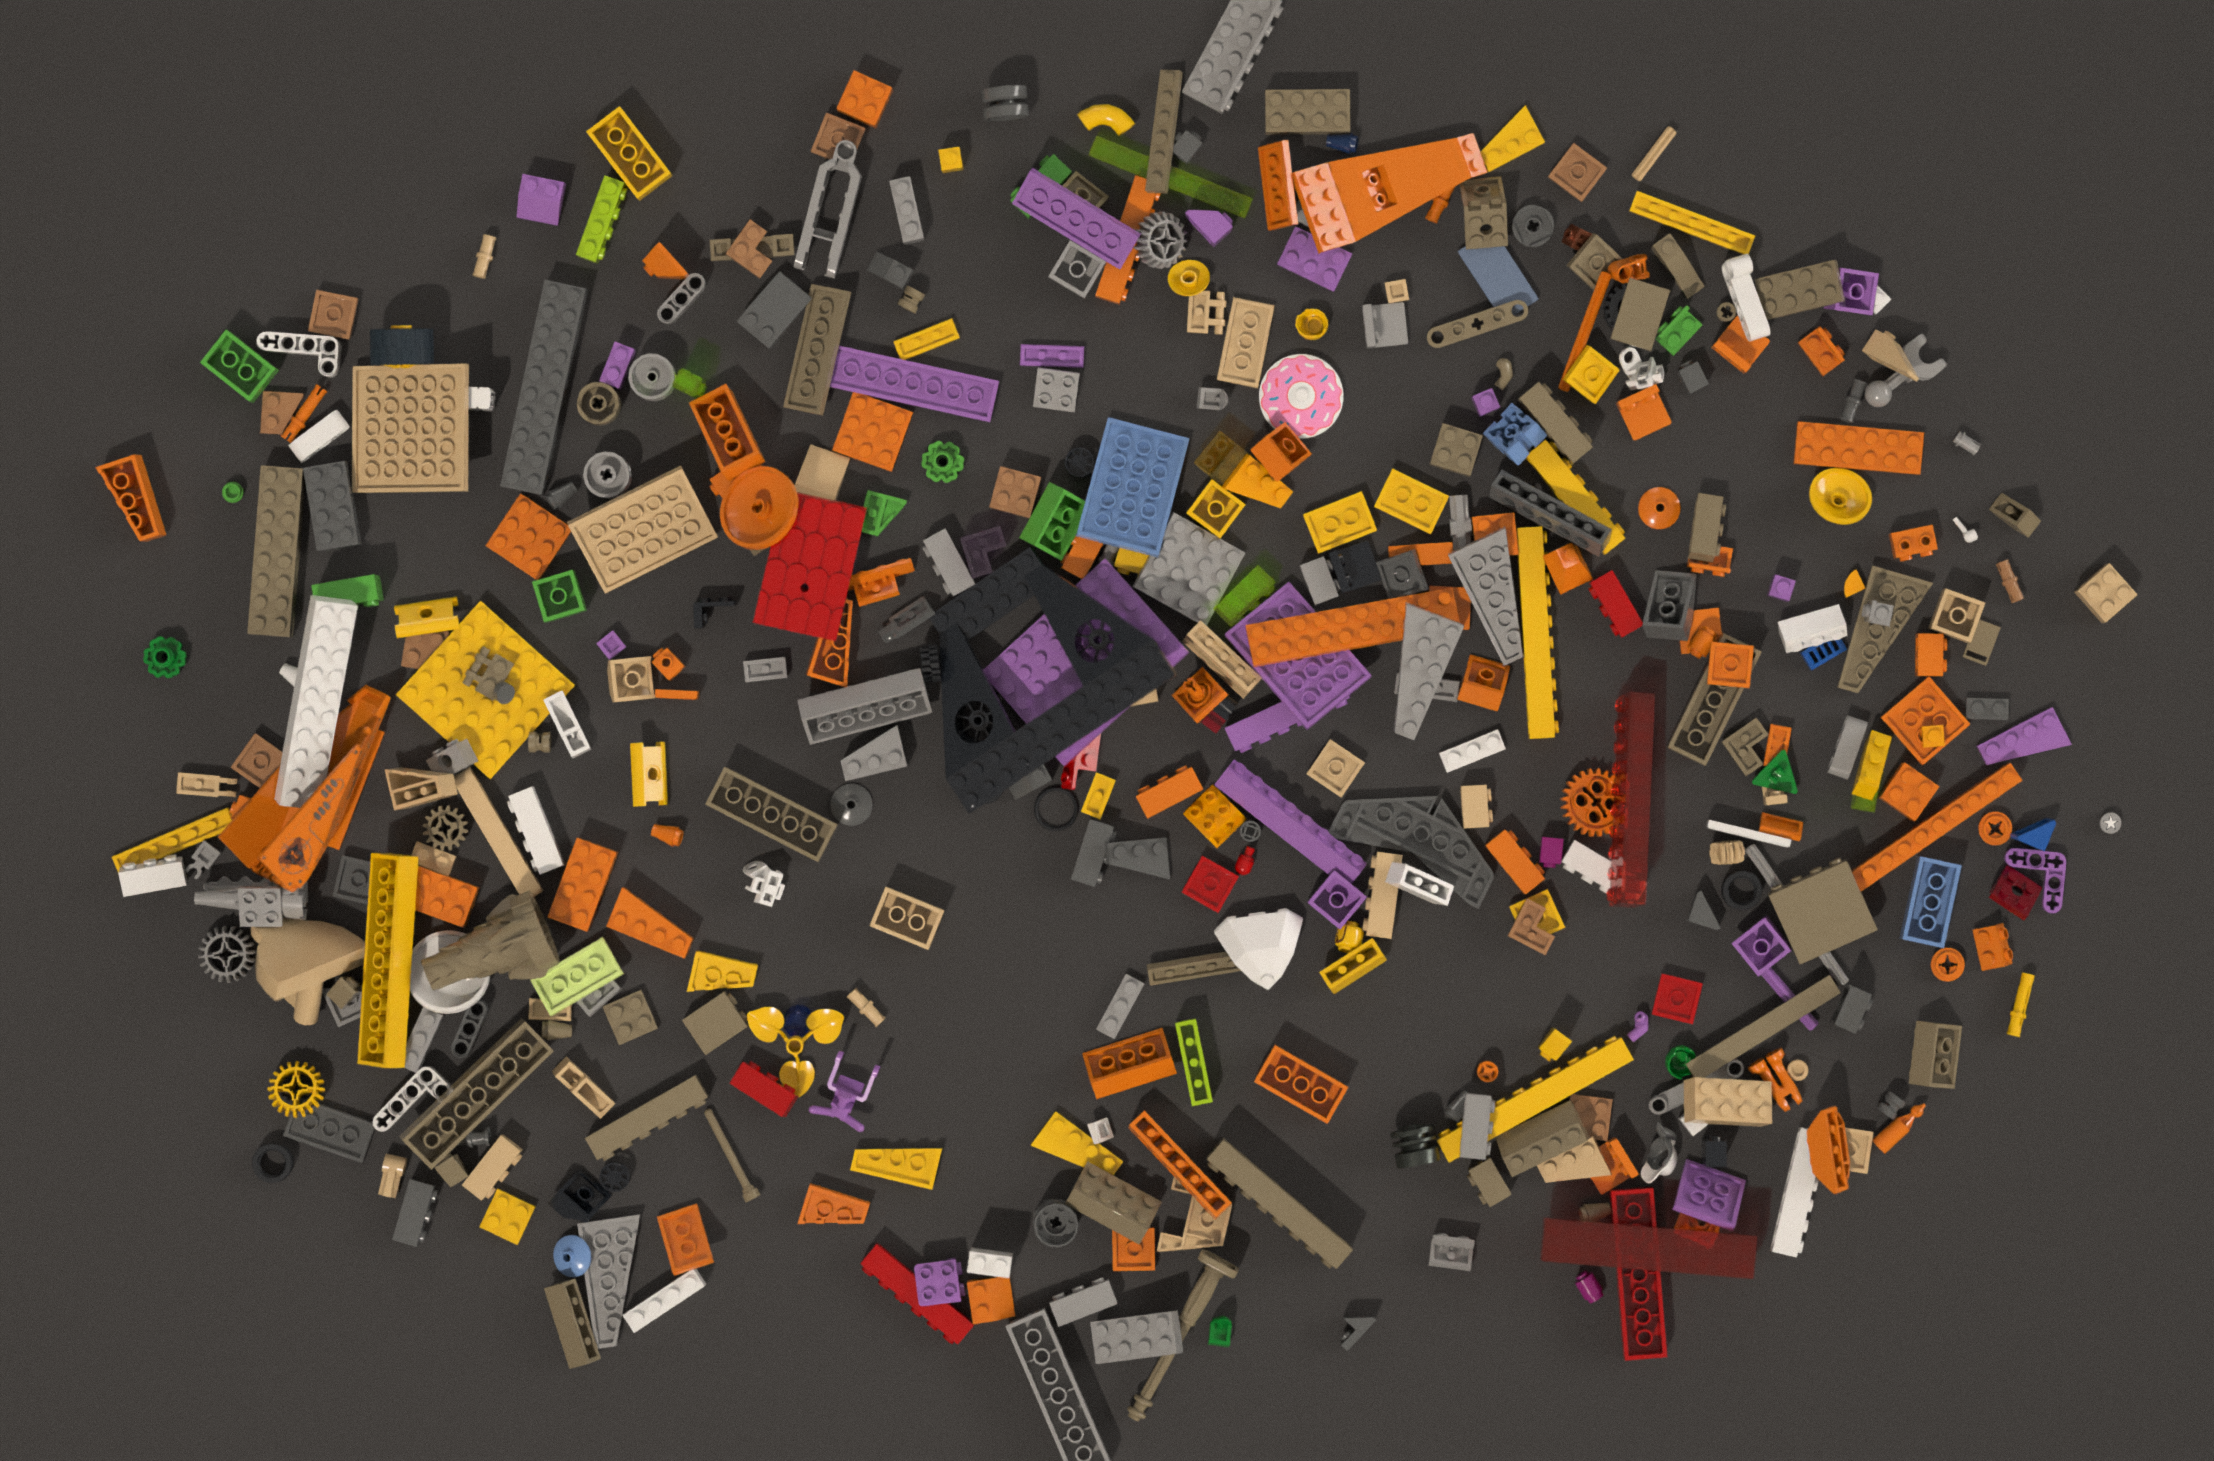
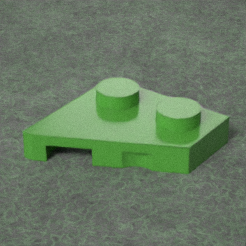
M868 490L863 506L867 507L862 532L879 536L907 504V500Z

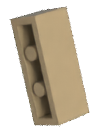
M502 1134L462 1186L481 1201L485 1197L490 1199L497 1190L494 1188L498 1181L502 1183L508 1176L509 1172L507 1169L510 1165L513 1164L515 1166L522 1158L520 1153L523 1149Z

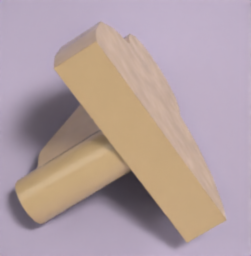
M283 915L282 927H250L251 936L259 943L255 962L257 981L275 1001L284 998L294 1007L293 1016L299 1024L313 1025L319 1020L324 981L364 965L365 942L343 927L323 921L285 918Z

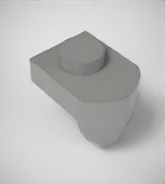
M1199 387L1197 408L1222 410L1228 404L1229 399L1223 389Z

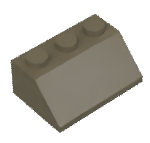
M1916 1021L1909 1084L1955 1089L1962 1026Z

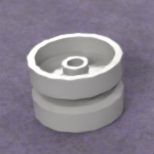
M649 353L640 356L633 362L629 369L628 379L631 388L638 396L647 401L656 402L672 394L676 387L677 375L675 368L669 360L659 354ZM649 374H655L656 379L654 381H650L648 379L651 378Z
M601 452L588 460L584 467L583 477L585 485L593 494L600 498L614 499L628 490L631 485L632 472L624 458L612 452ZM610 472L612 478L605 479V473Z

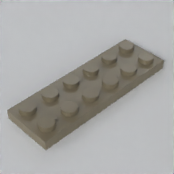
M811 284L809 296L812 297V300L805 309L783 407L823 416L851 292Z

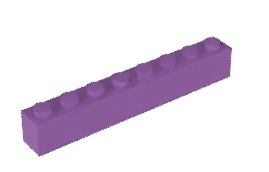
M1235 759L1214 784L1328 875L1335 870L1352 884L1367 863L1359 855L1354 854L1343 842L1335 839L1326 829L1316 824L1310 816L1298 810L1293 803L1284 799L1278 791L1270 788L1260 777L1255 776Z

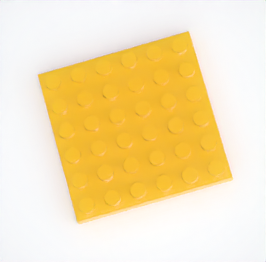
M480 601L459 624L460 629H455L396 695L448 742L458 739L459 742L467 739L478 759V762L474 763V765L491 779L526 741L529 732H534L550 714L544 699L560 691H563L566 696L575 684ZM483 646L490 650L487 655L488 659L492 660L497 653L514 663L505 682L514 687L515 695L507 704H501L495 699L491 700L475 691L478 682L475 680L472 681L470 687L462 683L466 677L465 672L467 669L470 670L475 661L476 653H479ZM482 664L477 674L483 676L488 666Z

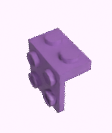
M956 1258L915 1265L914 1272L920 1306L960 1302L962 1300L961 1296H965L964 1283L959 1282V1275H962L961 1262H957Z

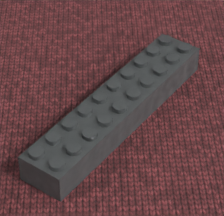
M544 280L500 484L501 487L541 496L545 494L588 294L586 288Z

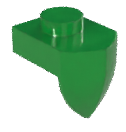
M1221 1315L1211 1320L1208 1345L1230 1346L1232 1322L1229 1318Z

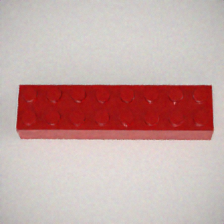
M1653 1187L1609 1190L1623 1359L1627 1361L1667 1357Z

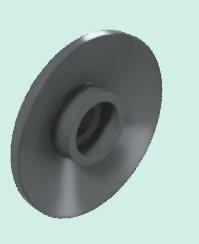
M858 784L841 786L834 792L831 798L832 814L844 825H859L866 821L872 812L873 802L871 795L864 787ZM849 801L855 802L853 809L848 808L847 803Z

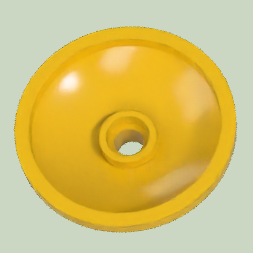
M1830 468L1824 470L1813 479L1809 488V498L1814 510L1824 519L1836 524H1852L1860 521L1866 516L1872 504V494L1868 484L1858 474L1847 469Z

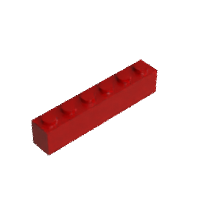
M877 1243L860 1263L863 1266L862 1270L870 1277L874 1275L879 1279L878 1284L885 1290L890 1288L896 1293L894 1297L903 1304L907 1302L912 1306L910 1310L918 1317L923 1315L928 1320L927 1324L935 1331L937 1329L941 1330L944 1333L943 1338L949 1343L953 1344L955 1342L959 1344L974 1326L973 1321L951 1303L920 1306L918 1303L915 1273L880 1244Z

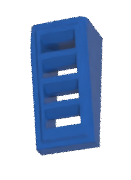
M1841 639L1835 640L1840 648L1837 651L1831 641L1824 642L1827 643L1832 651L1830 655L1826 651L1824 643L1818 646H1810L1801 651L1800 654L1811 671L1847 650ZM1817 647H1820L1825 656L1823 659L1816 650ZM1813 651L1815 657L1818 660L1816 663L1813 661L1809 652Z

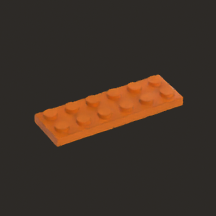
M1798 421L1793 464L1920 475L1924 432Z

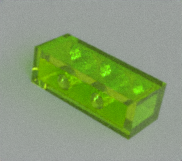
M1257 565L1213 610L1232 627L1245 618L1243 615L1248 610L1252 612L1261 604L1258 600L1263 595L1268 597L1276 589L1273 586L1276 582Z

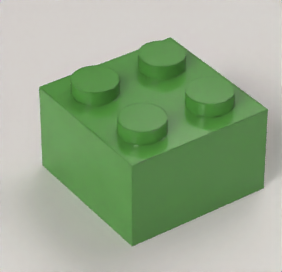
M575 570L532 582L545 623L587 611Z

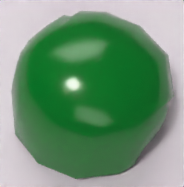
M1683 1045L1673 1047L1665 1056V1066L1671 1076L1682 1079L1683 1076L1691 1075L1685 1063L1694 1059L1696 1055L1689 1047Z

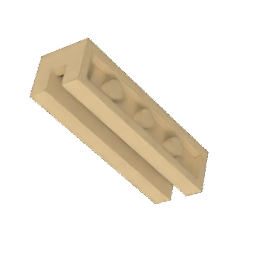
M1201 620L1182 640L1188 648L1243 699L1262 679Z
M1377 852L1376 856L1372 855L1371 868H1374V876H1369L1368 889H1372L1371 898H1366L1365 910H1369L1368 919L1364 918L1362 928L1363 931H1366V936L1392 939L1398 888L1386 883L1385 880L1391 863L1402 864L1403 855Z

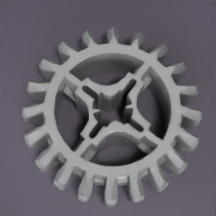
M1159 211L1157 213H1150V216L1144 217V222L1138 223L1140 229L1135 231L1141 235L1137 240V245L1133 248L1139 250L1137 256L1142 258L1141 262L1149 267L1162 269L1164 267H1171V264L1177 263V258L1183 257L1181 250H1187L1183 247V244L1188 242V240L1184 239V235L1187 232L1182 230L1184 224L1179 222L1180 219L1173 216L1171 213Z
M223 926L222 933L219 928H215L214 932L216 935L208 932L207 935L210 940L202 939L206 947L199 946V950L205 951V953L198 955V958H205V962L200 963V966L208 965L204 972L208 974L213 971L211 979H215L219 975L218 981L223 982L226 976L227 983L232 982V976L236 981L240 980L238 973L243 977L247 975L244 968L247 970L252 969V966L247 963L255 962V959L250 958L249 955L255 954L256 950L249 951V947L253 946L254 943H246L250 936L245 935L242 938V929L235 934L236 927L232 926L228 932L227 926ZM229 937L237 940L243 950H235L231 945V941H229ZM222 938L221 949L218 952H211L214 943ZM226 948L229 949L228 952L231 951V953H237L235 955L229 956L228 960H226V957H223V955L217 956V954H222L223 952H226ZM243 956L240 966L232 971L231 966H233L234 958ZM212 959H220L223 967H225V971L218 969Z

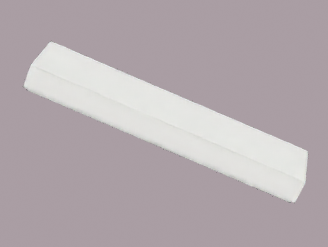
M1707 820L1706 827L1712 830L1787 848L1791 844V839L1712 820Z

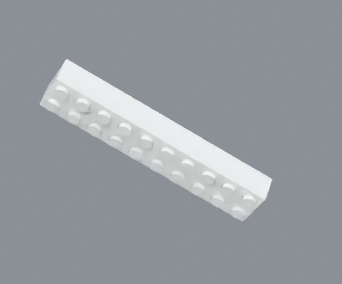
M315 595L310 597L274 798L280 806L301 808L327 778L358 607L352 600Z

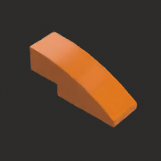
M1453 542L1388 546L1389 558L1415 549L1421 566L1452 564L1448 553L1453 551Z

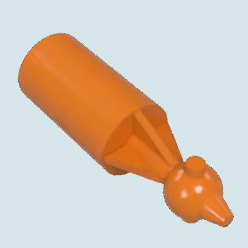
M1924 1103L1915 1105L1911 1108V1113L1896 1117L1872 1140L1873 1143L1886 1154L1909 1132L1915 1117L1919 1118L1923 1115L1926 1105Z

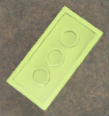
M602 937L562 960L556 966L549 968L545 977L530 979L549 1015L553 1016L624 973L606 940Z

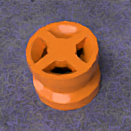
M1482 1061L1477 1067V1076L1484 1082H1492L1498 1076V1068L1491 1061Z

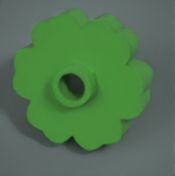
M941 441L930 444L928 446L929 452L922 455L921 465L927 469L926 476L934 482H939L941 479L945 483L956 480L958 477L957 472L964 469V457L959 455V447L952 442H947L945 445ZM945 458L947 464L941 466L939 464L940 459Z

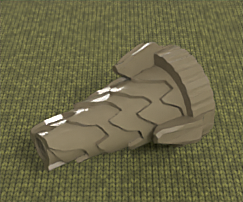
M527 891L517 896L509 895L486 916V923L474 927L473 932L460 937L457 942L440 948L439 953L422 959L421 964L432 990L441 989L463 979L468 981L476 977H488L497 972L499 974L508 972L510 980L538 979L545 977L549 968L560 963L553 937L532 892Z

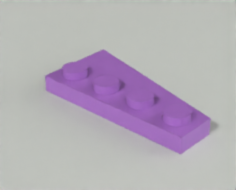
M2053 707L1976 747L1985 764L1988 765L2072 744Z

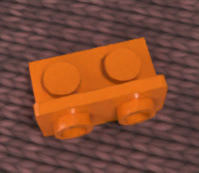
M1819 326L1800 340L1798 344L1823 377L1845 361L1843 358L1845 353L1839 345L1834 346L1831 342L1832 336L1829 331Z

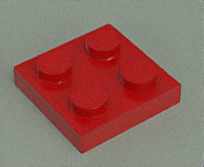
M1202 856L1182 893L1219 913L1239 876Z
M1661 973L1651 1014L1693 1024L1703 983Z

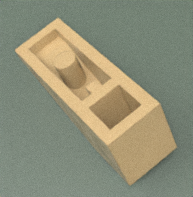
M1875 330L1862 351L1872 360L1917 382L1919 377L1902 347L1894 340L1896 337L1888 331L1882 333Z

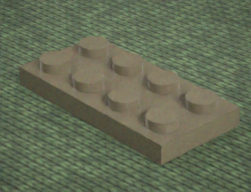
M1837 260L1755 279L1758 297L1767 320L1845 302Z

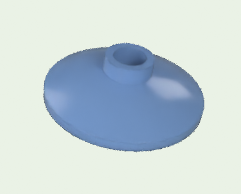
M576 1235L565 1236L556 1243L553 1257L558 1270L568 1277L583 1275L591 1263V1251L588 1244Z

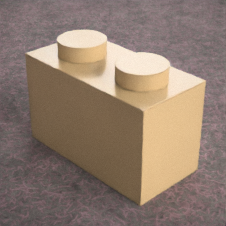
M1487 785L1460 786L1463 828L1489 827V823L1493 822L1492 810H1488V801H1491V789H1487Z

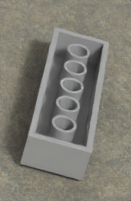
M920 668L797 700L810 745L932 713L928 692Z

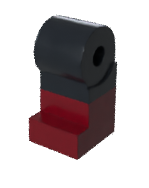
M1228 695L1207 714L1201 723L1216 734L1239 702Z

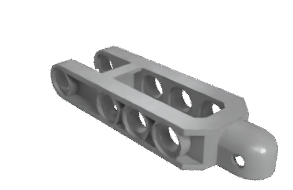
M849 140L840 141L835 148L833 158L819 166L794 262V268L805 270L813 237L832 241L828 257L829 262L824 276L835 279L862 179L854 163L857 148ZM835 169L847 172L850 176L836 233L816 228L830 172Z

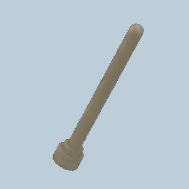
M706 1109L704 1114L744 1189L742 1190V1197L747 1203L761 1194L757 1188H754L749 1183L711 1109Z

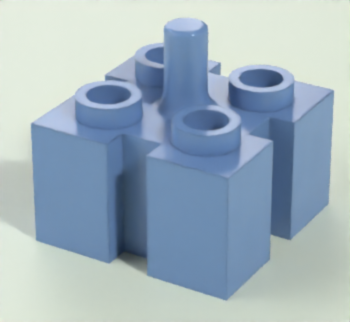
M1511 403L1501 414L1502 419L1498 423L1494 421L1483 434L1503 454L1505 453L1510 460L1519 466L1530 454L1531 446L1537 447L1547 434L1533 419Z

